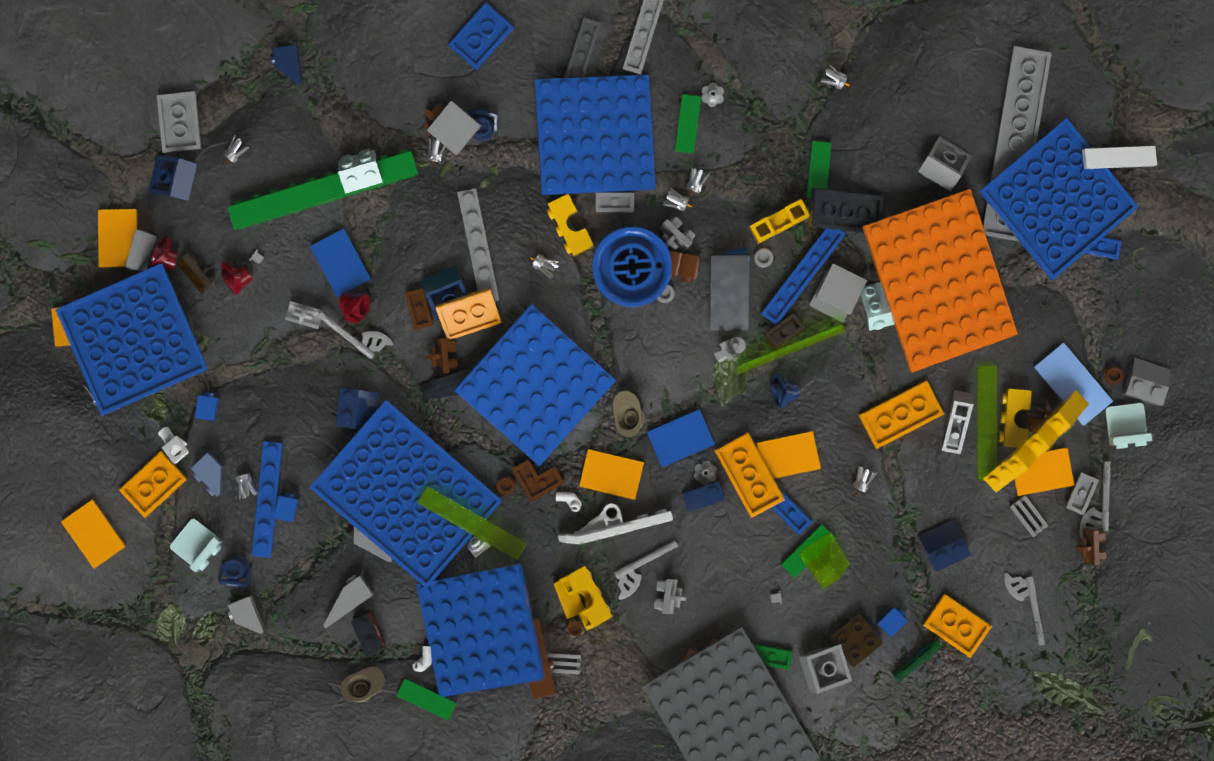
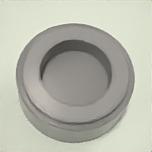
M766 248L759 249L754 255V262L757 266L766 268L773 262V254Z
M667 285L664 292L657 298L659 302L668 303L674 298L672 286Z

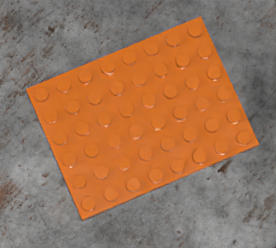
M971 189L862 226L910 372L921 370L1018 335Z

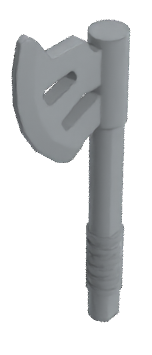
M320 311L317 315L370 360L374 357L375 351L380 352L385 345H393L390 338L376 331L362 333L363 339L360 342L323 311ZM372 337L371 345L369 347H366L369 338ZM378 339H382L380 344L376 346Z
M1104 461L1102 511L1099 512L1093 507L1085 513L1080 523L1079 532L1081 538H1083L1084 528L1109 531L1111 462ZM1091 516L1098 517V518L1101 519V521H1095V520L1091 519L1090 517H1091ZM1086 523L1093 524L1094 527H1086L1085 525Z
M676 541L664 545L662 548L660 547L647 556L614 572L616 578L619 579L618 586L621 589L618 597L619 600L631 596L637 590L641 581V574H636L634 570L678 547ZM626 574L632 577L634 582L628 580ZM624 583L630 587L629 590L624 587Z
M1005 573V585L1008 592L1014 598L1023 601L1025 597H1030L1038 645H1045L1033 576L1025 577L1026 579H1023L1021 576L1012 578L1008 573ZM1015 582H1019V583H1020V584H1018V585H1016V586H1014V587H1012V585H1011V583H1015ZM1022 587H1027V588H1028V589H1026L1025 591H1023V592H1021V593H1018V592H1017V591L1020 590Z

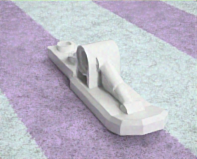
M608 504L598 516L588 522L581 530L574 532V534H559L558 539L559 542L584 544L673 521L671 511L667 512L664 509L656 511L654 516L648 517V514L637 516V520L623 523L619 507L615 504ZM609 509H615L617 511L616 517L609 518L606 512Z

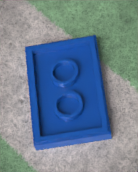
M485 2L448 46L477 71L512 32L514 26Z
M345 229L310 246L337 297L371 280Z
M700 409L647 432L662 467L715 445Z

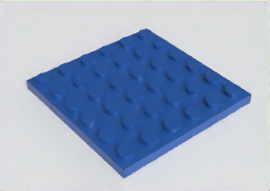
M649 75L534 80L541 195L656 189Z
M1067 118L1061 121L979 191L1050 280H1054L1138 208V205L1108 168L1084 169L1082 150L1091 149V147Z
M162 263L56 309V313L101 416L209 370Z
M530 304L458 384L454 391L540 466L616 380L538 309Z
M521 564L435 580L427 588L421 583L416 584L429 646H431V658L437 687L441 697L545 679Z

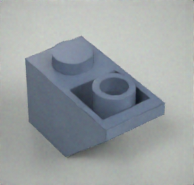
M207 453L191 468L193 471L192 475L197 481H203L207 485L205 489L209 494L218 497L223 494V466L211 453Z

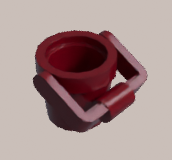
M165 236L156 243L150 265L151 268L162 263L165 269L174 270L178 251L171 249L172 239Z
M230 262L222 263L221 278L236 296L253 279L243 265L235 268Z
M348 292L342 294L339 308L343 311L342 314L345 316V320L358 324L370 311V298L368 294Z

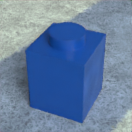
M204 392L203 396L198 395L195 418L217 421L220 398H215L214 393Z
M290 493L278 496L274 519L295 522L300 499L295 498V494Z
M892 606L876 623L892 638L908 621L905 619L907 615L899 607L895 609Z

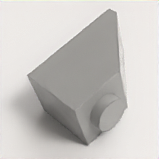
M252 596L228 605L227 613L230 620L234 619L236 624L259 634L266 631Z

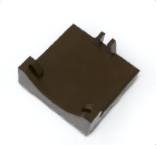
M859 613L829 637L835 645L841 644L844 656L853 668L883 644Z

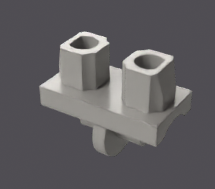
M675 216L671 220L667 219L659 230L664 233L662 238L666 241V247L670 245L674 250L679 248L684 253L692 244L695 234L689 229L682 234L678 230L682 222Z
M290 301L285 320L319 329L322 319L317 315L323 310Z
M741 337L730 338L719 344L721 348L713 353L718 362L726 358L730 361L741 355L746 348V342Z
M667 579L657 582V591L665 592L664 599H655L654 608L662 611L663 614H674V607L680 608V602L687 599V597L681 596L682 589L677 588L678 580Z

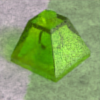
M831 532L798 553L817 585L823 590L839 580L850 565Z

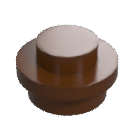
M1109 366L1104 371V379L1108 384L1116 385L1122 381L1123 371L1118 366Z
M503 476L497 481V490L501 494L509 495L514 492L516 483L512 477Z

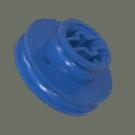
M627 227L612 232L599 244L593 258V276L597 287L607 299L625 307H639L651 303L664 292L671 277L672 261L666 245L657 235L642 228ZM629 255L625 257V261H620L624 256ZM628 261H635V265H646V269H637L636 275H630L629 270L618 271V267L628 266ZM657 262L662 263L661 268L656 267ZM640 274H645L640 281L635 282V280L639 278ZM620 276H626L628 280H632V283L623 280Z

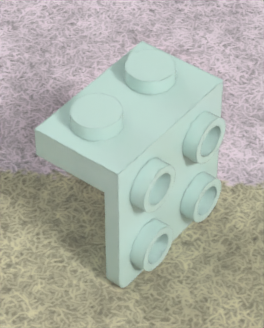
M365 149L354 156L345 155L338 161V172L345 193L382 182L374 150Z
M881 282L864 286L860 295L866 310L869 331L894 325Z
M1142 403L1112 406L1105 409L1109 445H1116V449L1128 448L1130 443H1135V446H1145L1147 441H1152L1151 433H1147L1145 410Z
M191 519L172 542L170 549L191 565L189 568L194 572H198L200 570L203 571L210 563L208 559L220 551L222 548L220 544L223 541L196 519Z

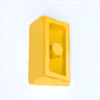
M560 580L553 583L567 619L578 615L579 612L584 610L578 593L568 597Z

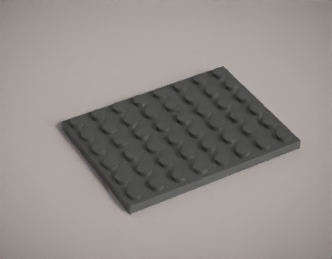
M742 626L642 685L687 761H814L819 758Z

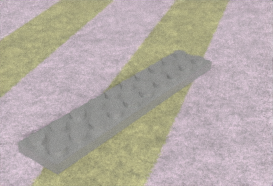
M1016 46L1012 49L990 181L1037 142L1051 52ZM987 202L983 220L985 235L1018 241Z

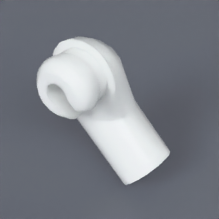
M556 492V501H566L573 512L580 510L581 501L575 493Z
M422 646L423 656L413 663L415 671L422 672L432 664L431 646Z

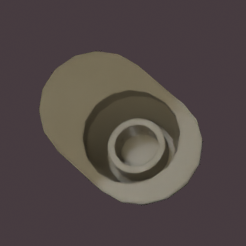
M630 391L619 392L613 401L616 429L622 436L631 437L636 435L643 426L645 420L644 413L635 394Z
M368 667L346 677L342 682L341 694L350 702H365L382 689L385 682L384 674L377 667Z

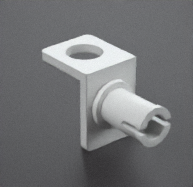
M164 427L159 431L158 435L166 443L162 449L174 464L189 453L185 447L187 443L177 435L174 436L169 427Z

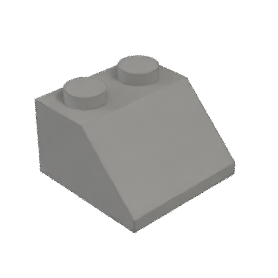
M939 136L918 172L938 183L941 187L951 191L962 176L972 156Z
M1133 358L1122 394L1156 406H1163L1169 389L1171 370Z
M841 644L799 655L811 693L818 694L852 681Z

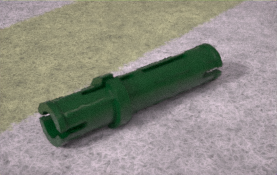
M935 637L925 647H920L919 652L893 672V676L900 683L927 659L930 660L931 656L944 645Z

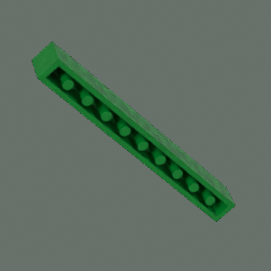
M405 149L396 152V156L389 157V155L379 157L376 163L382 182L345 193L339 173L329 172L323 174L321 179L316 180L313 177L304 180L305 183L301 185L297 183L287 185V189L282 191L273 189L268 191V195L262 197L261 194L249 197L250 200L246 202L242 200L234 201L231 203L232 206L227 207L233 228L237 231L417 176L419 173L413 153Z

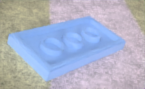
M1065 343L1059 345L1033 367L1061 401L1077 390L1089 403L1077 419L1082 426L1086 425L1113 402Z

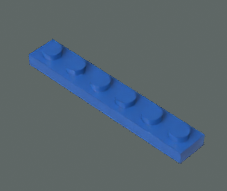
M825 229L761 315L774 325H777L846 234L840 230Z
M263 441L252 556L272 558L276 520L274 516L278 500L283 443Z

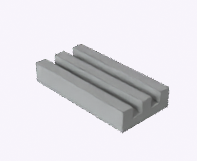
M1026 495L1009 506L1032 537H1035L1044 528L1049 526ZM1023 501L1027 504V506L1030 508L1033 514L1040 521V523L1042 524L1041 526L1037 524L1034 518L1024 507V505L1022 504ZM1016 506H1019L1021 508V510L1024 512V514L1027 516L1030 522L1034 525V527L1036 528L1035 531L1032 530V528L1028 525V523L1025 521V519L1022 517L1019 511L1015 508Z
M548 653V657L577 659V662L553 661V665L576 666V670L554 668L552 673L580 674L581 654Z

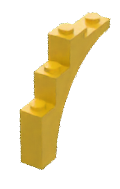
M1077 390L1067 396L1017 449L983 478L985 482L995 492H998L1014 478L1022 475L1041 454L1054 444L1061 434L1072 427L1089 403Z

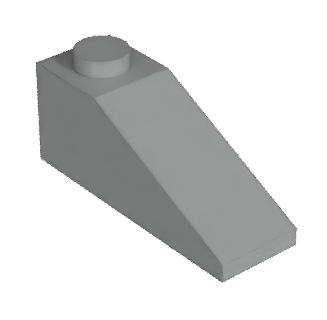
M954 390L942 451L961 454L974 405L973 394Z
M354 575L346 581L348 585L342 589L323 625L325 628L374 595L362 576L356 577Z

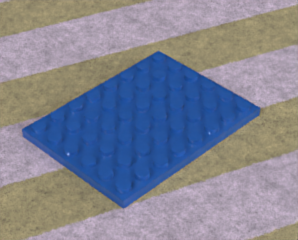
M387 400L309 487L425 588L433 582L502 502L500 498Z

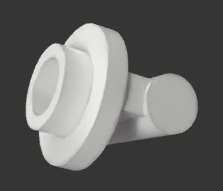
M474 536L468 543V549L475 558L491 547L483 536Z

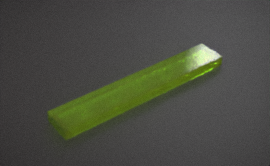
M839 325L737 366L735 369L737 374H741L843 333L846 330L844 325Z
M977 366V481H985L983 479L985 475L997 466V366Z
M426 486L417 502L516 560L519 559L527 545L524 541Z

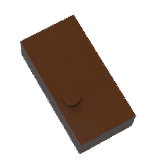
M536 616L532 618L545 679L529 682L533 699L556 694V686L552 670H554L552 658L549 659L540 618Z

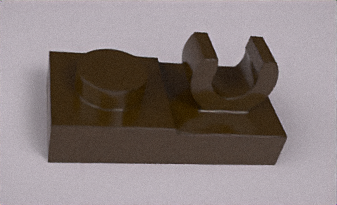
M188 253L177 264L201 294L209 288L215 279V276L207 278L205 274L209 269L205 268L201 271L197 261L190 257Z
M793 313L765 333L763 337L768 341L767 343L771 348L776 351L803 332L806 327Z

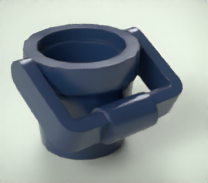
M485 109L469 110L467 112L469 116H476L477 118L474 120L481 125L474 134V139L487 141L494 133H497V112ZM487 117H494V124Z
M775 373L769 388L771 389L776 406L784 408L788 403L800 398L799 388L795 380L788 381L783 373Z
M241 556L229 557L225 563L220 564L218 582L228 587H247L252 567L248 566L247 561ZM223 571L229 579H222ZM246 576L245 582L239 581L240 579Z

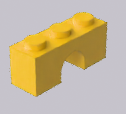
M569 194L548 203L549 209H547V213L551 220L555 218L558 224L555 226L559 237H564L566 243L563 245L568 254L572 253L574 257L594 247L586 228L575 232L567 227L568 218L577 213Z
M802 199L779 212L750 225L749 229L757 244H760L809 218L810 214Z
M1006 389V392L1002 393V404L1005 405L1004 412H1001L1000 423H1003V431L999 432V442H1002L1001 446L1018 448L1028 438L1029 429L1019 428L1014 422V416L1019 410H1030L1032 391Z
M585 566L559 579L568 597L579 593L585 598L586 606L583 611L578 613V616L586 630L594 628L612 617L609 606L604 602L600 589L593 582L592 575Z

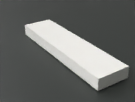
M1155 146L1091 148L1082 150L1084 169L1157 165Z

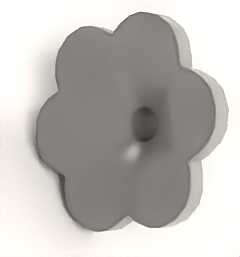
M710 83L709 86L702 88L703 95L701 99L704 103H708L710 107H715L723 102L724 98L722 95L724 89L718 87L716 83Z
M704 461L702 464L695 466L694 478L700 481L702 485H707L709 482L716 480L717 468L711 465L709 461Z

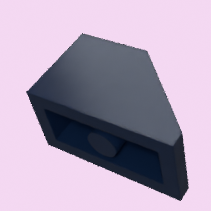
M292 45L273 48L274 53L271 54L272 65H275L280 72L297 85L303 86L298 47Z
M719 481L682 494L688 512L725 500Z

